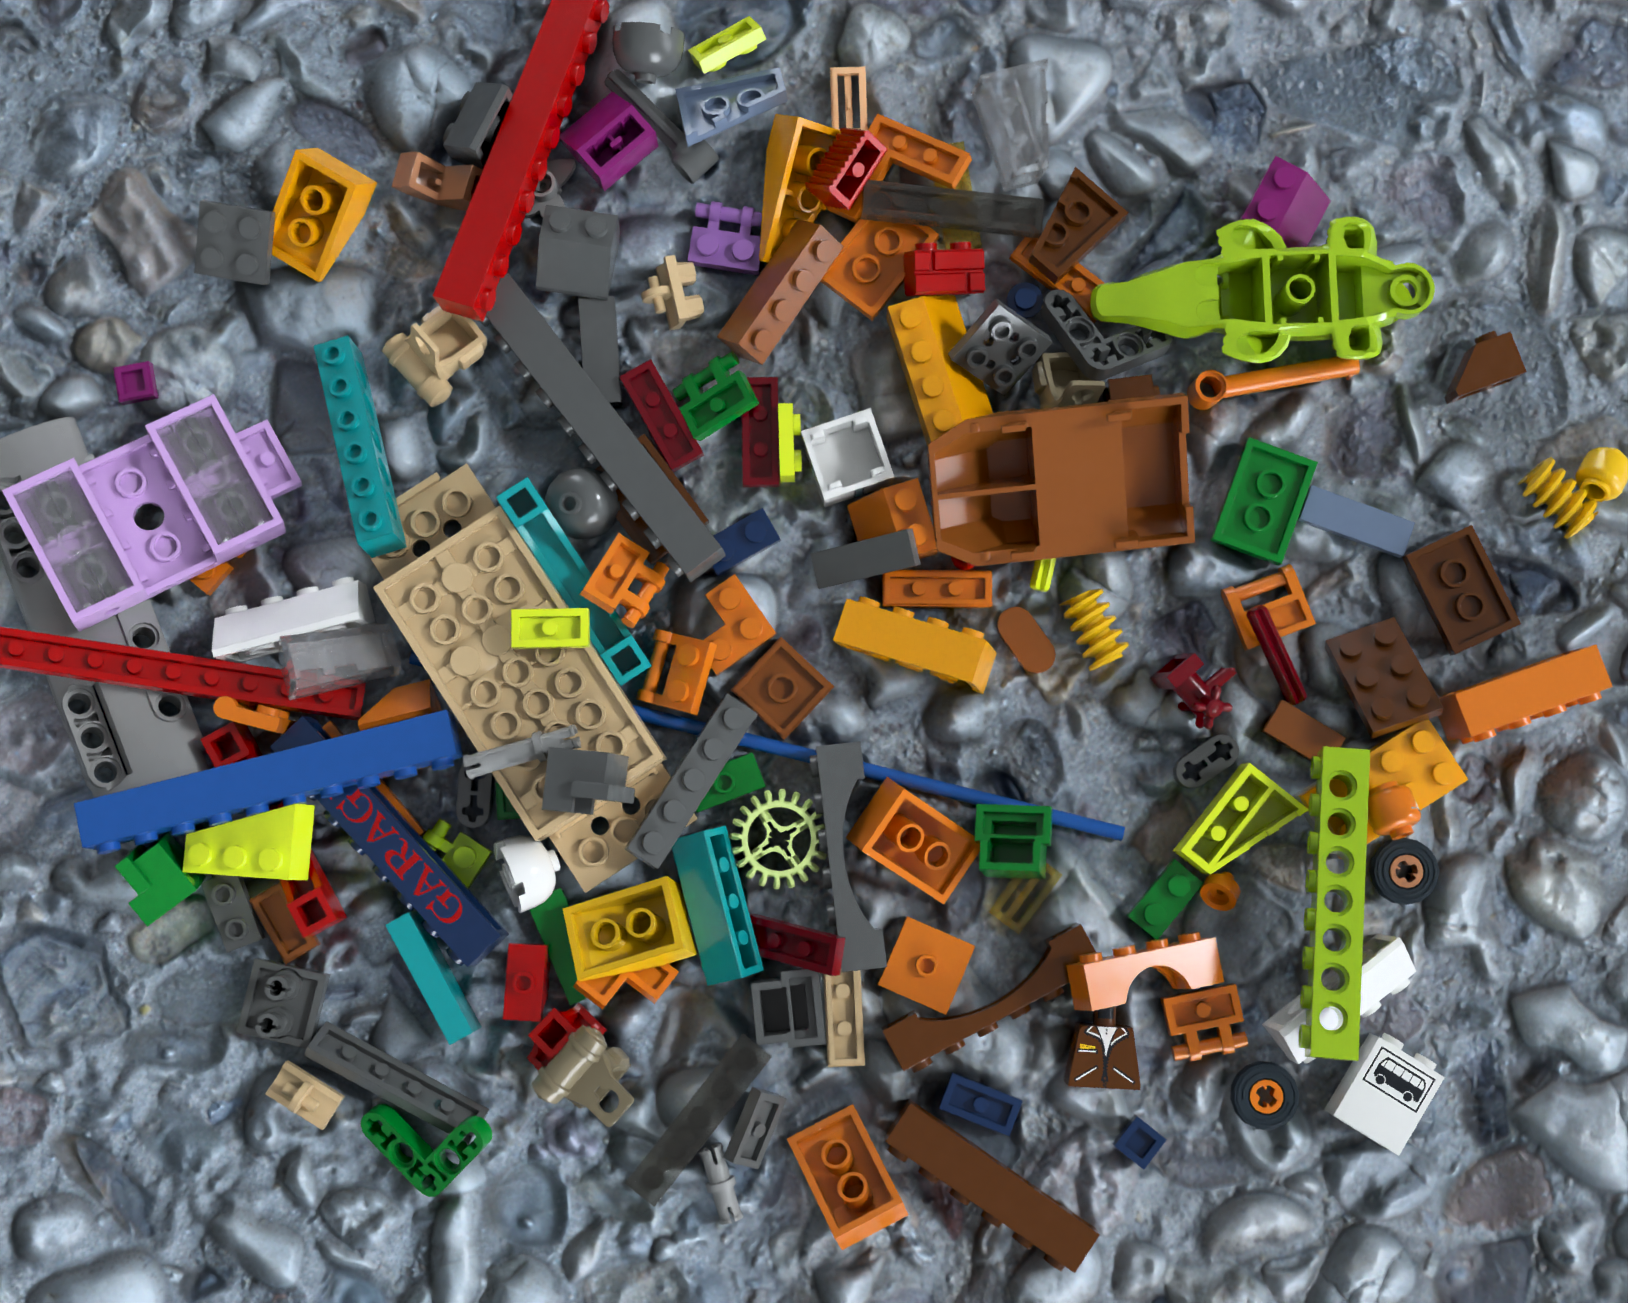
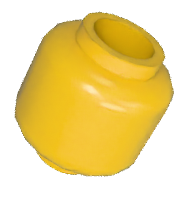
M1597 447L1590 450L1585 455L1575 475L1578 488L1584 489L1587 492V499H1594L1596 502L1617 498L1628 482V458L1620 450L1612 447Z

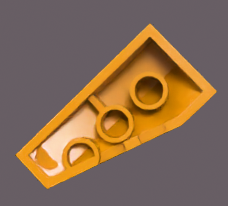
M775 114L766 149L759 261L767 263L770 261L797 220L814 223L820 211L826 210L825 205L806 188L805 182H809V176H813V170H817V164L821 163V158L825 157V152L829 151L828 146L833 145L832 140H836V134H840V130L797 116Z

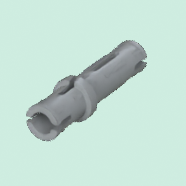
M575 724L545 734L538 731L532 733L531 738L471 755H464V767L477 763L481 764L469 768V770H466V774L469 779H474L477 776L536 759L543 762L548 759L549 747L581 748L579 736L563 740L564 738L575 736L578 733Z

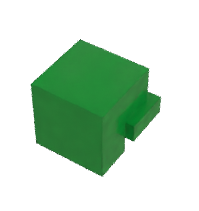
M976 804L975 842L980 843L979 870L986 877L1045 879L1047 846H1051L1052 806Z
M167 832L147 848L144 844L135 846L115 865L116 869L138 894L128 904L147 927L194 893L206 878L204 874L182 872L185 850L170 832Z

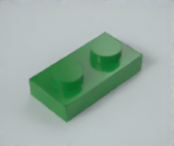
M1172 859L1126 916L1154 940L1159 939L1201 888L1203 882L1176 859Z

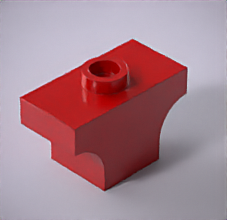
M508 943L503 1020L541 1022L543 1020L544 1005L548 999L551 962H548V945Z
M579 1002L573 1008L564 1012L553 1008L528 1035L534 1042V1046L526 1058L539 1070L542 1066L548 1065L569 1041L568 1036L572 1032H576L582 1025L596 1028L602 1035L607 1029Z

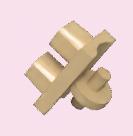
M675 255L665 256L663 258L664 263L656 267L657 276L648 278L650 289L643 291L641 298L643 303L654 304L656 314L666 312L669 329L675 330L680 329L686 321L699 318L704 313V305L700 295L684 296L682 286H690L696 282L694 263L676 262Z
M289 1060L285 1061L276 1079L265 1093L288 1108L289 1111L296 1113L321 1130L325 1129L345 1097Z

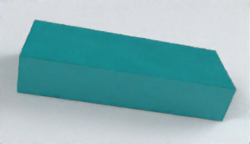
M417 911L407 912L385 926L447 1042L451 1045L480 1029L482 1026L434 937L423 927L421 923L424 920Z

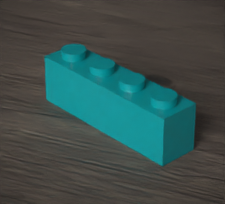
M726 825L678 838L672 847L673 859L677 866L682 893L686 901L692 924V932L695 936L707 986L741 979L764 971Z

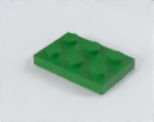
M1247 438L1210 541L1269 563L1281 565L1318 462L1259 440Z

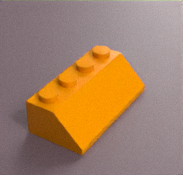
M955 295L921 296L888 306L887 323L927 447L929 443L964 420L992 414L993 411L983 381L953 362L948 354L967 332Z

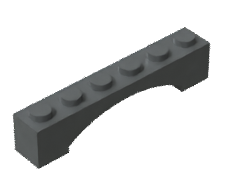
M861 741L816 746L817 755H809L812 778L819 777L821 792H814L816 815L824 814L825 829L818 830L820 852L828 851L829 866L822 867L825 889H832L834 904H826L829 927L837 926L838 936L846 938L841 970L842 972L884 968L887 967L883 929L873 928L859 908L849 884L843 853V827L847 804L856 781L865 779Z

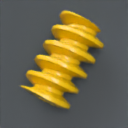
M1550 457L1535 466L1517 485L1527 484L1522 493L1523 497L1534 493L1537 494L1532 505L1534 508L1545 503L1548 505L1543 514L1544 518L1554 514L1558 515L1553 525L1555 529L1566 524L1569 526L1564 534V538L1568 539L1577 534L1595 518L1598 511L1593 512L1598 503L1594 499L1583 502L1587 495L1584 489L1572 492L1576 485V481L1573 478L1561 482L1566 471L1563 468L1551 471L1555 460Z
M1103 589L1086 591L1060 604V606H1071L1063 614L1065 619H1077L1070 626V631L1083 632L1076 640V644L1090 646L1082 654L1083 658L1096 659L1089 666V671H1093L1123 657L1122 652L1129 646L1128 642L1115 641L1123 632L1122 628H1109L1117 619L1116 616L1103 615V612L1110 606V603H1097L1096 601L1104 592Z

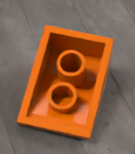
M886 777L846 836V839L862 852L942 904H945L980 852V843L975 842L974 835L889 777Z
M853 1104L787 1138L841 1250L909 1215Z

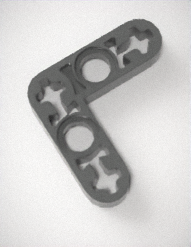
M1057 289L1047 293L1040 309V314L1080 371L1091 380H1105L1157 359L1166 354L1174 339V336L1139 326L1104 339L1075 298L1064 290ZM1079 330L1085 334L1087 339L1077 340L1070 335L1069 331ZM1127 345L1135 351L1136 355H1125L1119 350L1118 346Z

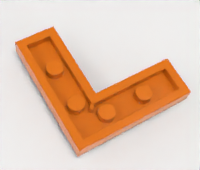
M877 113L868 130L887 148V152L849 211L826 205L825 207L828 211L857 223L892 164H896L955 190L972 161L971 155L964 150Z

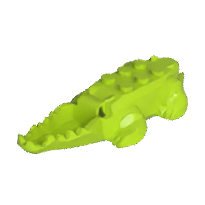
M1353 216L1333 219L1330 221V227L1327 230L1328 238L1326 244L1286 248L1282 237L1267 224L1256 219H1245L1232 222L1216 230V235L1219 237L1218 244L1222 247L1220 255L1210 259L1170 265L1146 272L1126 282L1099 284L1092 290L1090 307L1095 320L1131 324L1174 337L1188 339L1211 332L1223 334L1225 336L1223 337L1222 353L1244 362L1259 364L1272 361L1286 350L1289 341L1330 339L1333 341L1332 346L1336 350L1337 357L1348 360H1367L1381 353L1383 342L1380 328L1388 326L1398 319L1406 320L1419 315L1432 302L1435 286L1431 275L1422 266L1414 263L1394 265L1393 261L1378 257L1374 227L1363 218ZM1217 275L1222 277V283L1217 285ZM1403 283H1410L1414 287V298H1412L1409 290Z

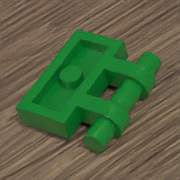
M733 351L723 357L716 356L708 362V367L697 374L690 373L682 378V383L672 390L679 401L689 396L691 401L679 409L693 438L698 441L707 438L759 404L745 373L738 370L729 375V370L740 363ZM716 379L717 384L703 393V387Z

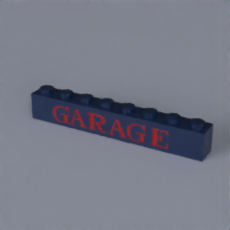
M302 716L270 747L274 752H279L331 739V737L315 718ZM357 785L343 788L344 793L339 796L321 798L320 794L308 797L312 801L318 800L326 809L323 814L336 828L342 827L350 836L348 843L357 853L362 856L366 854L375 865L372 866V869L376 875L386 883L390 881L399 890L397 897L401 903L409 910L415 908L424 918L421 923L426 931L435 938L441 937L449 946L446 952L458 965L462 966L465 964L466 967L476 966L509 935L376 786L358 789Z

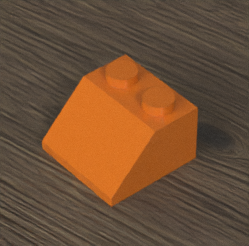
M918 478L882 488L847 505L857 541L913 528L919 559L938 553L934 527Z

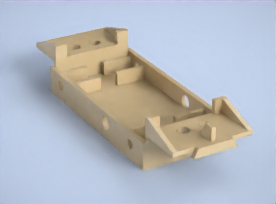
M463 465L442 480H440V476L436 472L396 498L407 548L374 558L370 557L384 579L374 586L373 589L478 752L531 738L534 732L541 731L545 734L575 724L578 733L563 740L579 736L581 748L577 750L608 752L629 757L626 787L635 788L634 797L640 802L639 811L632 815L627 814L623 810V802L595 800L593 815L542 810L547 760L540 762L536 759L491 772L534 840L542 841L549 837L583 891L587 893L638 859L626 851L625 847L671 778L670 773L663 764V761L667 758L591 641L590 648H511V609H561L569 607L501 506H495L469 465ZM450 521L459 522L461 531L452 537H447L444 532L445 525ZM419 541H427L430 545V551L421 557H416L413 551L414 545ZM695 813L689 820L686 827L695 822L696 820H698ZM596 817H604L609 823V829L603 835L595 834L591 828L592 821Z

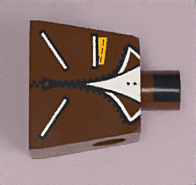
M1116 1006L1093 1011V1023L1076 1022L1064 1074V1082L1068 1086L1140 1090L1141 1084L1134 1031L1128 1025L1116 1024Z

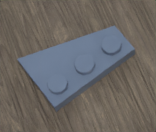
M780 67L675 89L688 147L788 101Z

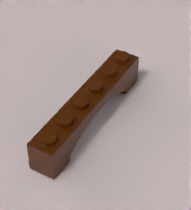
M1075 923L1045 939L1047 948L1032 971L1013 989L993 1002L966 1013L946 1017H917L913 1010L881 1027L903 1071L911 1068L913 1073L920 1071L933 1063L930 1057L943 1050L946 1055L951 1054L966 1045L963 1039L975 1033L979 1037L985 1036L999 1027L997 1021L1010 1015L1012 1020L1029 1012L1031 1010L1029 1004L1041 997L1047 1002L1064 993L1062 986L1069 983L1066 965L1080 962L1079 955L1096 952L1082 925Z

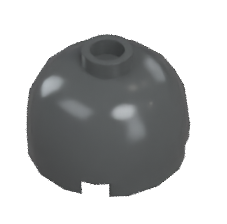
M622 22L621 28L615 24L613 26L612 44L616 61L625 72L635 75V82L655 84L656 77L669 75L680 64L685 41L683 31L671 27V34L660 30L661 24L647 22Z
M592 467L571 468L557 475L549 484L545 496V504L566 536L573 539H593L606 534L616 523V515L620 510V501H618L616 491L612 492L600 477L601 471Z

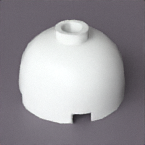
M519 835L495 842L493 846L496 861L502 858L504 860L502 870L499 872L513 906L518 907V912L522 913L544 903L552 894L556 885L555 872L560 870V863L553 849L547 851L540 841H535L531 836Z

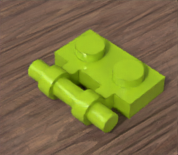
M439 818L432 829L428 828L422 838L434 851L438 848L446 853L442 860L469 889L493 851L464 832H460L452 843L445 838L452 825Z

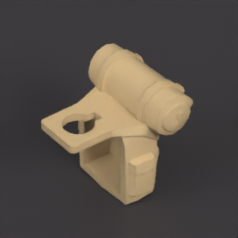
M440 306L422 317V324L420 326L417 323L411 325L409 336L404 333L396 334L385 343L382 349L384 355L389 359L388 362L404 376L417 391L419 397L424 399L431 407L438 406L449 398L453 387L447 380L459 369L465 370L484 355V350L487 346L486 336L472 319L443 311Z

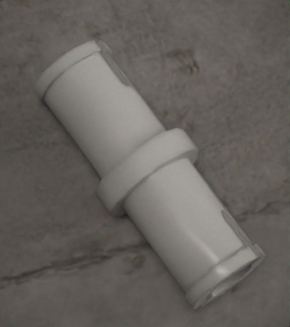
M722 1143L710 1145L714 1161L710 1149L708 1150L707 1146L700 1149L699 1154L701 1155L709 1181L706 1183L707 1191L713 1195L720 1224L726 1225L732 1223L728 1207L731 1217L734 1218L735 1222L742 1219L743 1214L734 1190V1185L736 1184L735 1177L729 1173Z

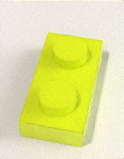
M748 16L690 48L688 52L693 63L705 74L720 70L726 65L728 60L739 54L744 55L752 52L759 43L766 40L761 26Z
M779 403L780 481L795 482V472H802L801 450H794V436H801L800 414H793V403Z
M511 609V648H590L589 609Z

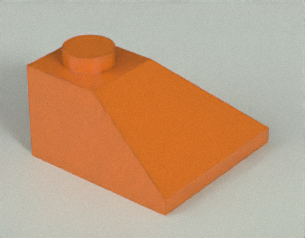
M430 679L393 688L358 720L359 730L363 731L442 711Z

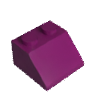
M1275 156L1261 178L1240 220L1256 219L1267 224L1282 237L1286 248L1307 247L1331 200L1308 172Z

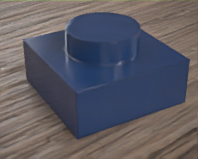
M1134 1114L1112 1144L1144 1170L1167 1139Z

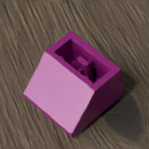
M614 92L609 93L561 133L559 138L561 143L604 192L659 147L655 130L632 104Z

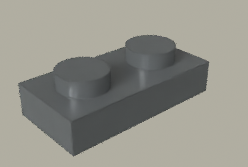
M752 1087L724 1158L734 1164L759 1169L787 1099L777 1093Z

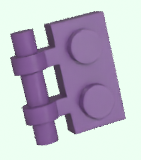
M712 201L711 205L697 202L695 217L706 218L709 221L707 228L693 226L687 262H693L694 266L759 276L761 261H759L760 236L751 235L752 226L761 227L762 213L755 212L753 207L744 206L742 210L723 207L721 202ZM721 221L741 224L740 232L719 230Z

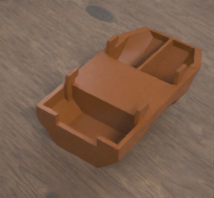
M1173 393L1044 409L1032 408L996 412L964 420L928 444L927 457L937 551L975 566H986L1195 543L1193 506L1189 503L1186 434L1190 433L1188 396L1184 393Z

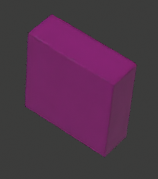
M145 361L113 368L120 404L127 405L158 399L154 368L151 362Z

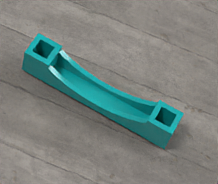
M526 477L498 495L496 499L569 608L589 609L590 641L619 685L622 686L651 667L652 665L627 627L622 623L617 612L614 610L610 614L580 595L590 579L591 573L529 478Z

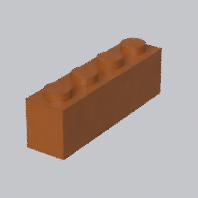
M797 220L717 338L740 358L763 365L844 246L821 224Z

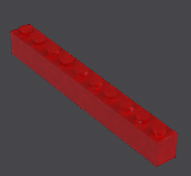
M551 0L433 293V298L443 311L483 322L487 311L492 310L496 300V288L499 280L504 278L508 271V258L513 245L516 246L520 241L522 234L521 225L524 217L533 208L535 189L538 182L542 181L546 175L547 159L551 149H555L559 142L560 126L564 117H568L571 112L573 93L576 86L581 85L584 79L585 63L589 54H593L595 51L598 30L601 23H605L608 18L610 7L607 0Z

